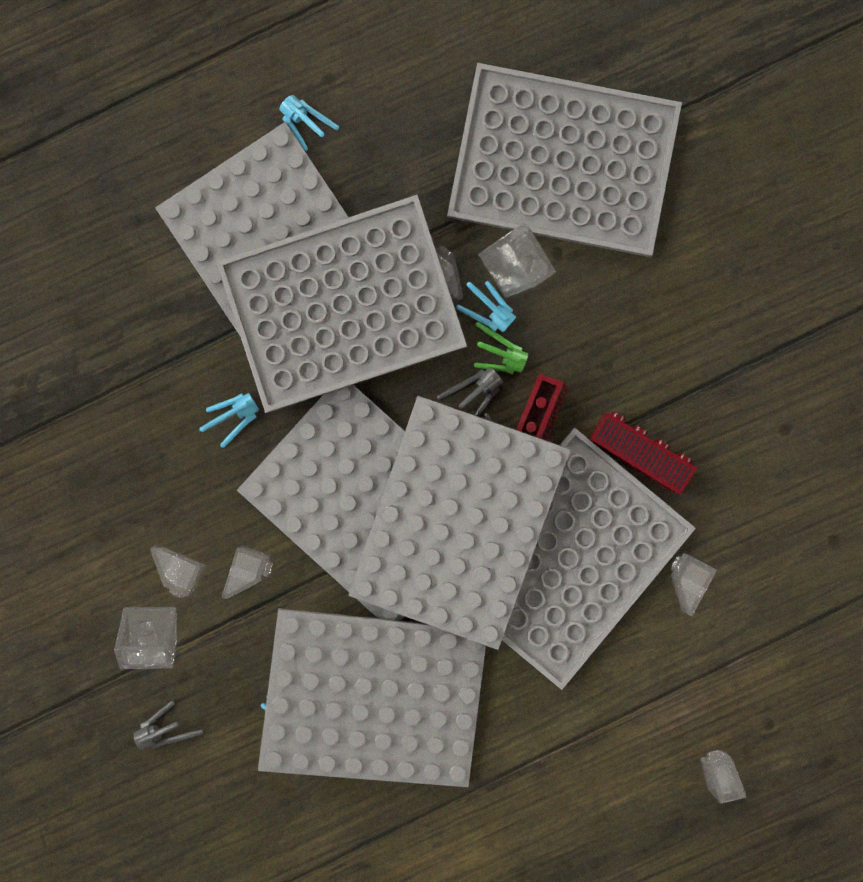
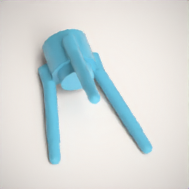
M294 95L287 97L280 105L279 109L284 114L282 120L289 126L304 151H307L308 147L293 122L299 123L303 120L320 137L324 136V132L306 116L307 112L333 129H339L337 124L310 107L303 99L299 101Z
M486 281L485 285L500 304L498 307L471 282H468L467 286L493 311L489 316L492 321L460 305H457L456 309L489 326L494 332L497 328L504 332L516 318L512 313L513 309L505 303L489 281Z
M241 393L235 398L206 408L207 412H212L230 405L233 407V409L200 427L199 430L204 432L234 414H237L240 419L245 416V419L220 444L221 447H225L250 421L257 418L254 413L259 411V408L249 393L244 396Z

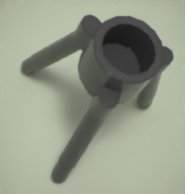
M489 367L485 372L481 369L474 376L439 394L437 399L441 400L477 381L476 385L478 388L466 397L458 407L462 409L481 392L485 395L489 392L474 414L479 417L492 398L500 391L498 387L503 381L492 368Z
M170 701L150 719L141 723V729L135 731L133 736L137 747L144 751L150 747L154 750L162 745L202 735L204 731H192L160 740L162 734L179 726L178 722L169 724L161 729L156 725L152 726L157 719L174 706L175 702Z

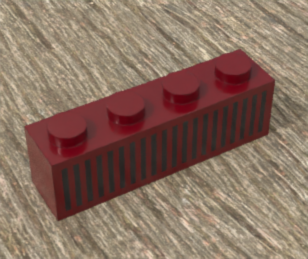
M539 373L516 430L547 441L569 387L564 382Z
M614 411L611 414L608 412L603 413L588 439L672 493L681 495L697 467L691 464L693 460L680 452L678 455L669 451L670 446L660 439L653 441L646 437L648 432L641 427L634 425L632 428L625 424L626 419Z

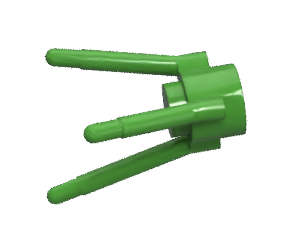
M477 322L476 326L510 349L503 351L483 342H478L477 345L504 357L502 363L506 364V366L474 363V367L483 369L490 367L493 370L504 371L512 375L514 370L521 373L527 361L528 353L523 352L522 347L514 345L487 326Z

